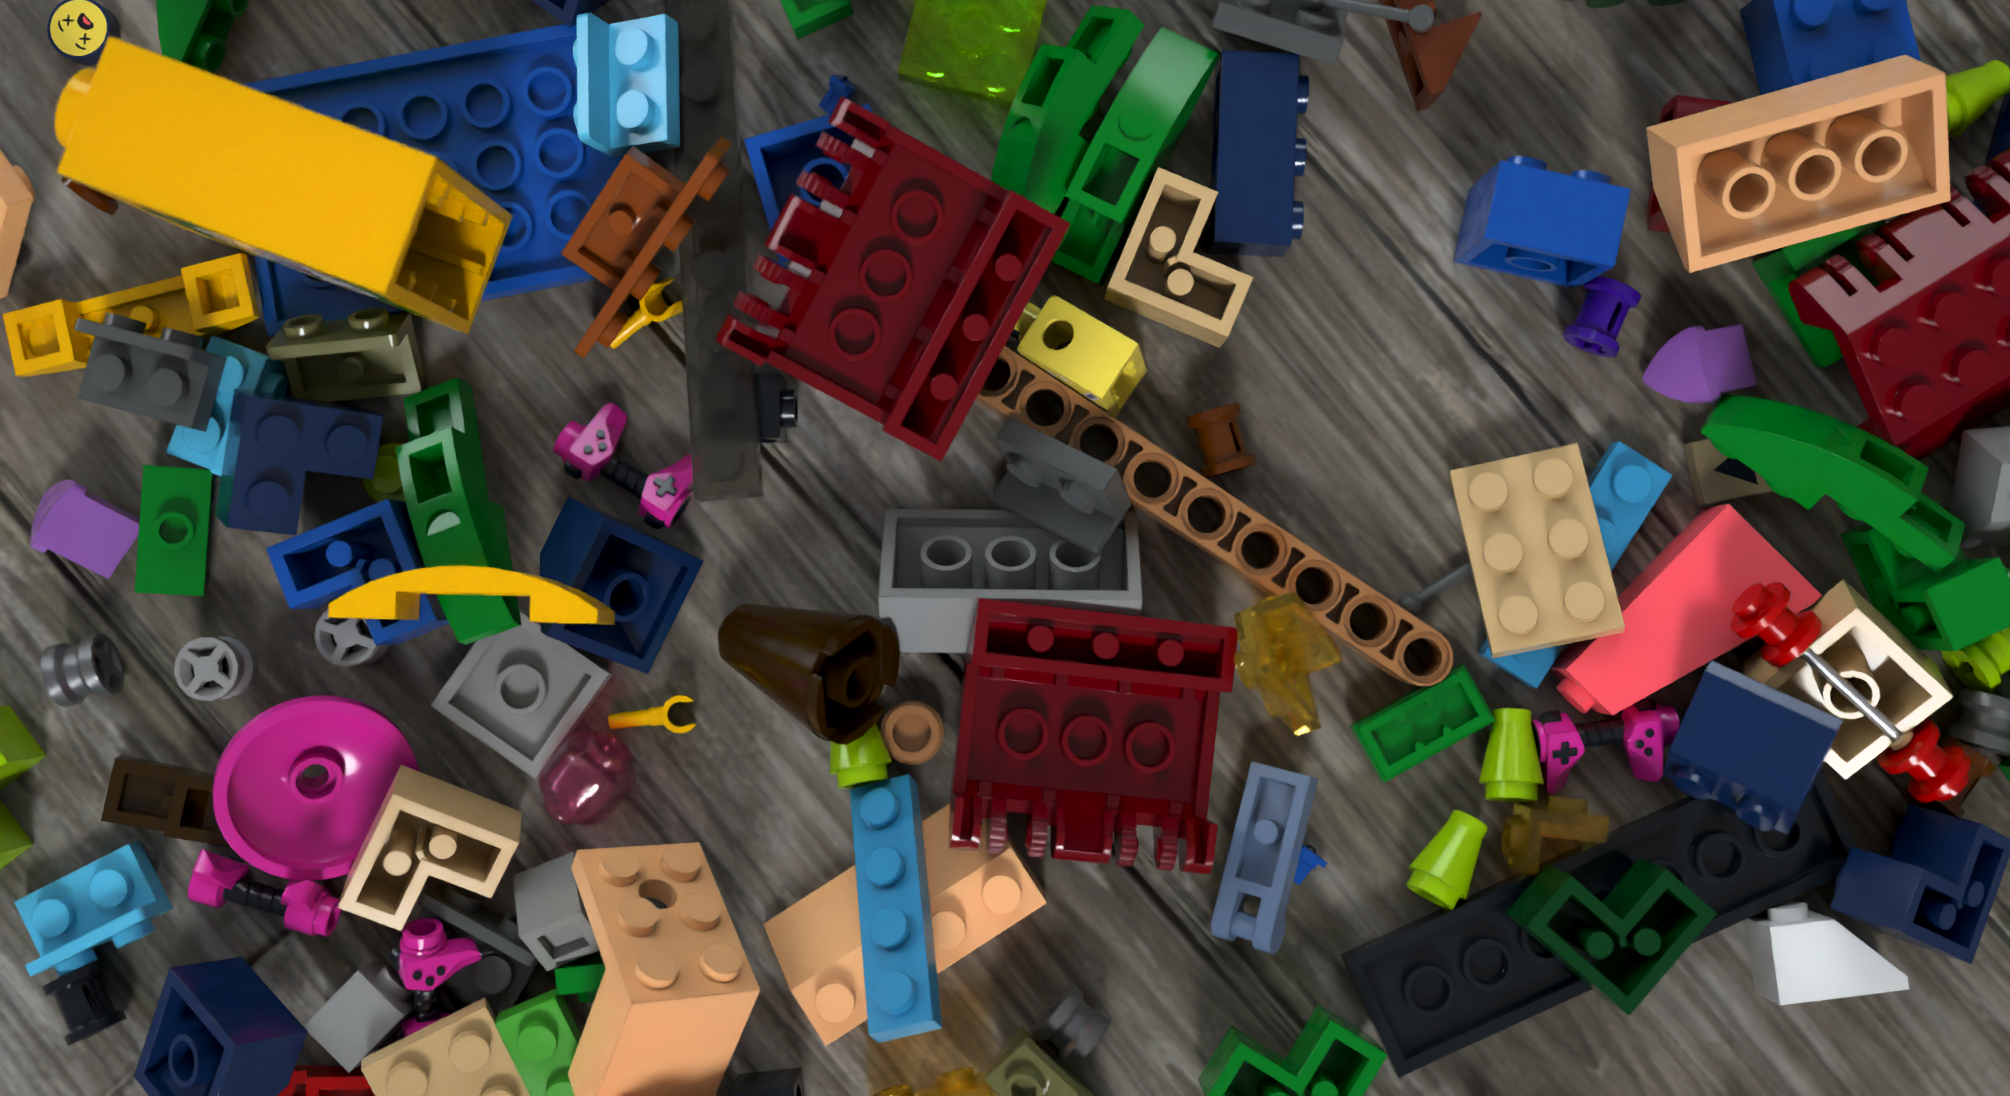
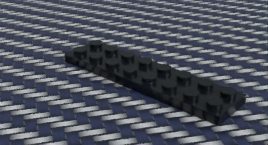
M1823 770L1788 835L1775 829L1765 831L1755 828L1741 820L1734 809L1711 798L1700 800L1688 796L1472 894L1466 900L1461 899L1457 901L1453 910L1439 909L1341 954V957L1383 1050L1388 1054L1387 1058L1393 1072L1399 1078L1592 990L1506 914L1548 864L1572 875L1601 902L1639 858L1667 869L1717 913L1692 942L1695 943L1837 878L1839 871L1846 864L1851 847L1858 848V845Z

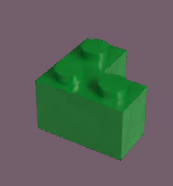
M1933 500L1941 506L1939 500ZM1866 522L1840 534L1873 607L1920 650L1957 651L2010 627V570L2003 566L2000 557L1966 559L1959 546L1957 557L1937 574L1919 560H1911L1900 554L1887 537Z
M1318 1004L1286 1058L1230 1025L1198 1081L1204 1096H1363L1388 1054L1372 1036Z

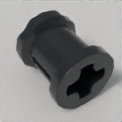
M101 960L72 971L42 986L45 996L54 997L69 1032L64 1037L68 1046L127 1019L123 1010H115L100 978V974L104 970Z

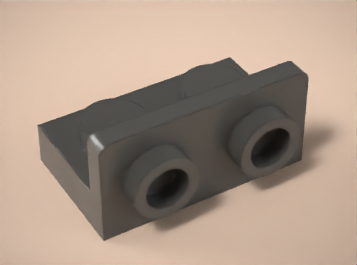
M1219 0L1212 27L1335 66L1344 42L1341 32L1348 11L1326 7L1318 11H1309L1303 6L1301 0Z
M106 312L103 324L77 318L74 330L94 336L78 399L206 432L227 358L201 350L204 338L179 330L163 327L161 337L156 338L144 335L147 323Z
M1009 417L996 436L1008 460L1006 465L1008 472L993 492L996 504L1093 554H1098L1132 504L1118 469Z
M441 883L424 891L418 902L422 909L416 919L434 918L439 920L443 924V931L447 935V940L464 937L474 939L482 958L477 962L464 966L445 980V982L477 1000L485 997L489 1006L499 1012L519 1004L541 963L519 937L517 915L506 913L504 917H501L481 905L484 899L480 894L451 883L448 886Z

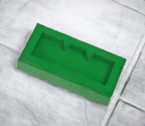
M143 465L134 593L204 596L213 473L209 469Z
M1458 664L1450 669L1449 674L1441 682L1432 686H1419L1350 724L1349 727L1379 781L1385 783L1496 720L1465 665Z

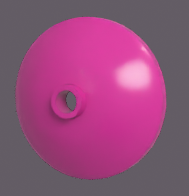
M322 695L293 699L273 706L254 717L228 743L217 764L214 775L213 807L221 833L231 848L241 858L261 871L293 880L308 879L314 881L339 877L349 873L400 765L419 771L413 749L402 730L390 718L374 707L360 701L339 696ZM313 764H319L326 768L322 775L315 778L306 777L302 774L308 766Z

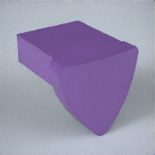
M1739 324L1705 330L1701 325L1686 328L1659 349L1643 375L1644 383L1671 399L1688 403L1716 402L1723 393L1756 386L1757 381L1743 325Z
M63 480L48 489L40 500L32 524L30 547L41 553H45L48 549L109 579L137 538L140 518L88 492L87 487L74 480Z

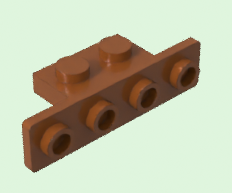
M721 136L707 152L686 184L634 146L624 155L561 252V255L613 290V293L573 352L585 359L597 342L607 349L610 347L630 318L620 311L621 307L630 294L641 301L663 270L654 264L653 260L663 246L675 252L696 222V219L686 213L696 197L699 195L709 202L731 171L728 166L721 162L732 146L731 142Z

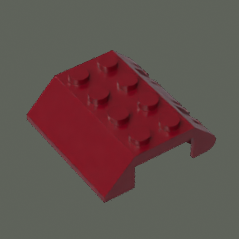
M841 96L828 123L855 139L850 147L822 132L816 146L822 149L823 154L839 163L846 162L852 165L850 172L841 189L833 186L831 181L817 173H808L802 170L796 184L822 198L820 206L818 207L790 193L764 243L771 250L791 260L790 264L786 266L759 254L752 266L759 272L760 276L768 281L789 287L779 307H776L757 295L739 291L733 305L760 321L758 325H755L737 316L728 314L715 340L724 347L760 366L767 362L882 424V431L942 462L1071 223L1012 190L1001 187L890 125V122Z
M2010 148L1988 160L1985 165L1970 171L1965 176L1966 181L1964 182L1967 185L1966 189L1969 190V195L1974 198V201L1979 202V206L1990 217L1987 218L1966 197L1964 198L1956 188L1952 189L1950 187L1951 201L1901 214L1879 227L1875 234L1869 233L1855 243L1856 256L1859 257V262L1880 283L1878 286L1874 287L1855 266H1851L1849 260L1847 261L1844 256L1841 257L1839 254L1833 255L1822 262L1821 268L1814 267L1788 285L1791 299L1802 324L1831 330L1835 336L1869 416V419L1856 427L1896 446L1918 461L1961 436L1963 430L1974 428L2010 406Z
M978 598L964 666L950 790L949 848L978 851L982 818L986 819V850L990 853L1001 854L1008 838L1007 812L1027 814L1025 846L1027 856L1043 857L1047 841V826L1050 825L1052 859L1108 864L1111 857L1114 832L1115 863L1119 866L1131 867L1138 853L1137 825L1153 827L1154 859L1157 869L1173 870L1178 847L1179 869L1181 872L1210 874L1214 863L1218 824L1207 819L1220 693H1232L1239 628Z

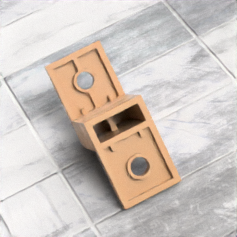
M700 843L577 850L571 870L606 969L568 1071L574 1096H717L716 1092L759 995L760 988ZM644 897L660 900L668 908L658 909L652 902L644 899Z

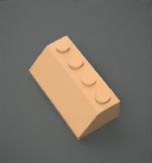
M1907 55L1646 127L1653 189L1684 268L1689 273L1951 201L1946 73Z
M950 803L922 820L937 974L1047 903L1045 890L1009 834L1001 854L987 852L986 819L982 818L978 851L949 848ZM854 864L763 924L791 993L825 1046L867 1020L856 866Z

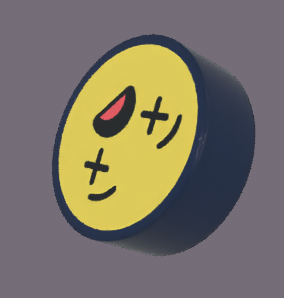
M64 0L53 9L48 19L47 33L52 46L60 54L78 64H98L108 37L120 40V28L115 16L94 0Z

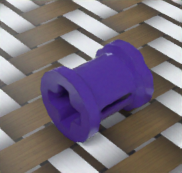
M1597 276L1583 285L1587 295L1574 325L1566 326L1562 336L1566 342L1583 351L1603 357H1616L1620 348L1619 343L1616 341L1628 310L1637 308L1641 295L1637 290L1622 282Z

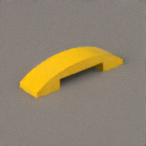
M237 253L180 268L182 273L180 276L79 302L59 299L2 314L15 375L28 377L86 368L94 336L74 330L77 318L103 324L105 313L108 312L147 323L144 335L160 338L163 327H167L204 339L210 338L211 335L216 336L259 318L260 313L247 255Z
M438 566L392 574L368 582L345 593L329 603L328 617L419 620L420 594L530 596L529 622L615 625L614 610L598 599L574 587L533 574L477 566Z

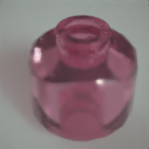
M595 730L593 732L580 731L569 735L538 775L539 789L545 799L544 806L548 813L559 822L567 825L576 823L584 826H595L605 822L630 793L636 782L635 771L632 765L634 759L629 748L615 735L603 730Z

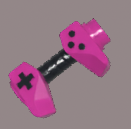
M614 403L604 405L588 425L582 426L574 420L568 423L558 436L553 447V452L560 456L562 462L565 463L563 467L568 475L574 479L582 478L585 481H591L598 475H602L641 500L638 513L644 517V523L654 529H660L664 526L671 529L675 526L692 500L693 492L691 489L699 480L703 467L701 458L686 455L672 466L650 475L643 473L626 460H621V457L616 455L615 452L627 422V415Z
M1644 699L1625 708L1621 718L1573 724L1567 713H1560L1554 710L1546 711L1540 715L1539 719L1531 720L1544 784L1547 791L1552 795L1564 788L1570 770L1584 754V748H1588V746L1596 747L1622 743L1635 778L1652 782L1659 781L1663 775L1664 748L1668 744L1673 743L1680 727L1675 708L1672 705L1660 706L1652 699Z
M201 849L193 867V874L188 887V898L190 901L215 908H222L227 901L262 910L284 917L285 928L311 936L320 934L328 937L336 928L342 909L338 908L340 899L332 897L330 890L319 883L308 879H289L284 890L264 885L260 882H252V880L246 879L250 866L243 864V860L220 853L217 855Z
M419 918L405 924L402 929L400 946L394 948L390 954L391 965L398 970L405 988L413 990L415 1017L401 1023L402 1031L396 1034V1041L450 1015L449 1013H441L440 984L464 966L482 959L474 939L464 937L447 940V935L443 931V924L434 918Z

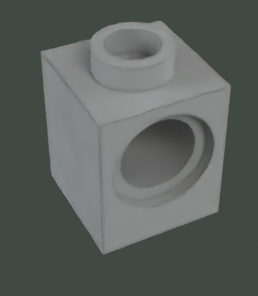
M574 852L513 875L518 935L546 971L599 951L571 870L575 857Z
M377 959L359 969L303 1027L348 1072H351L361 1065L362 1058L376 1052L401 1027V1023L414 1014L413 990L405 988L396 968L391 964L385 965L380 959Z

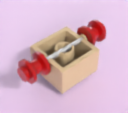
M1844 579L1841 580L1813 605L1798 614H1794L1787 607L1791 593L1781 582H1774L1766 586L1762 583L1754 584L1736 599L1731 609L1735 614L1731 622V630L1740 638H1749L1757 634L1765 642L1764 645L1742 662L1745 675L1843 719L1826 762L1845 780L1878 755V764L1887 773L1899 774L1906 771L1911 775L1908 782V791L1920 802L1945 801L1961 792L1969 780L1968 771L1971 765V758L1959 746H1948L1941 749L1937 745L1940 730L1936 724L1927 718L1954 696L1938 666Z

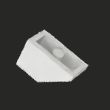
M1782 902L1767 909V914L1754 915L1745 919L1754 992L1778 1005L1909 990L1907 975L1835 919L1808 910V904L1805 902Z

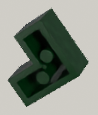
M1640 858L1602 902L1572 875L1548 864L1506 912L1508 916L1598 995L1627 1015H1630L1717 915L1712 908L1667 869Z

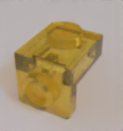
M1549 795L1548 806L1514 802L1513 817L1505 819L1502 829V851L1505 856H1509L1510 867L1522 873L1537 875L1542 836L1607 843L1609 817L1588 810V799Z

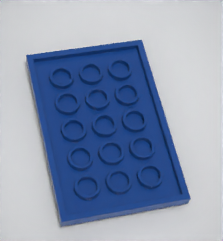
M561 24L240 84L435 156L512 214L511 223L481 301L597 280L561 255V252L624 156L612 158L581 142L578 138V130L573 115L574 106L577 102V67L573 57V44L577 39V24L572 27ZM253 255L266 331L269 337L273 338L285 321L301 315L318 314L323 316L324 321L348 319V316L356 311L377 307L387 309L388 314L407 313L401 309Z

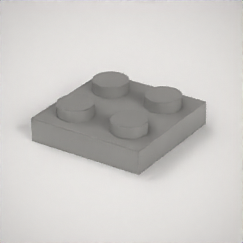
M519 607L521 625L475 641L433 701L431 707L534 779H537L545 773L614 672L580 648L541 633L540 622H529L530 613Z

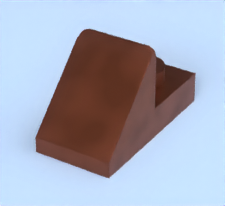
M1378 0L1379 4L1409 10L1419 4H1425L1433 10L1436 20L1434 0ZM1476 12L1435 27L1433 25L1429 31L1424 33L1413 31L1409 23L1385 19L1417 112L1430 108L1444 91L1480 20L1481 12Z

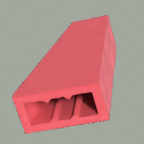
M1730 504L1705 507L1618 596L1625 624L1624 632L1571 643L1554 661L1550 670L1561 680L1556 689L1567 702L1584 714L1590 709L1592 712L1614 715L1757 636L1756 634L1749 638H1740L1731 630V622L1735 615L1731 611L1736 599L1752 585L1762 583L1766 586L1774 582H1781L1790 590L1791 596L1787 607L1794 614L1813 605L1822 594Z

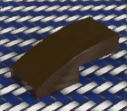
M123 755L115 758L101 821L164 831L163 836L231 847L221 833L213 807V781L215 774Z

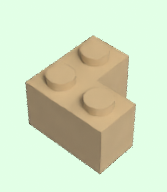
M1158 167L1108 284L1104 300L1220 348L1229 337L1253 277L1193 252L1218 192Z
M400 765L347 875L338 908L402 931L429 875L492 898L519 844L522 812Z

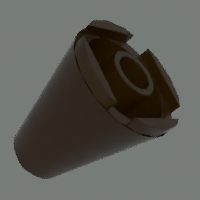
M743 604L727 615L719 627L718 646L721 658L822 740L847 745L864 736L878 721L885 707L876 704L884 684L894 688L897 680L900 650L896 633L891 627L882 624L872 616Z

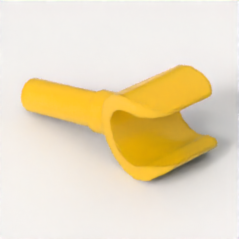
M667 277L653 283L643 299L639 301L640 307L630 316L610 347L613 349L617 348L640 328L647 326L652 321L662 322L686 310L689 305L688 297L671 306H668L663 299V288L674 281V278Z
M678 694L670 697L664 706L651 707L647 710L611 713L608 716L610 729L646 725H664L674 733H686L692 730L697 723H688L683 726L675 725L669 720L668 710L676 702H693L694 700L687 695Z

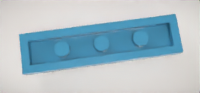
M1620 441L1610 444L1587 480L1611 572L1673 476ZM1486 639L1477 654L1528 687L1537 689L1564 645L1492 659L1488 640Z
M909 774L850 789L868 1032L878 1043L942 1028L919 791L916 781Z

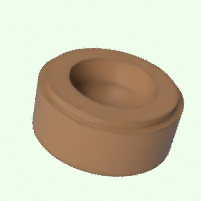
M907 700L898 703L888 711L882 721L880 733L888 753L893 759L904 764L914 765L928 761L938 752L944 739L945 730L943 720L933 706L920 700Z

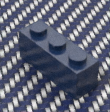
M1222 50L1215 68L1210 189L1217 191L1218 194L1209 213L1207 254L1283 257L1292 245V239L1300 240L1304 205L1303 201H1293L1294 176L1302 177L1304 174L1306 139L1296 138L1297 114H1305L1307 110L1308 75H1299V54Z

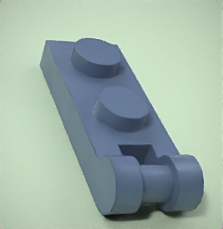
M1251 761L1212 916L1211 933L1213 936L1231 942L1237 937L1250 940L1254 949L1273 955L1279 950L1285 934L1286 909L1312 809L1318 778ZM1246 894L1261 898L1257 916L1244 912L1243 904Z

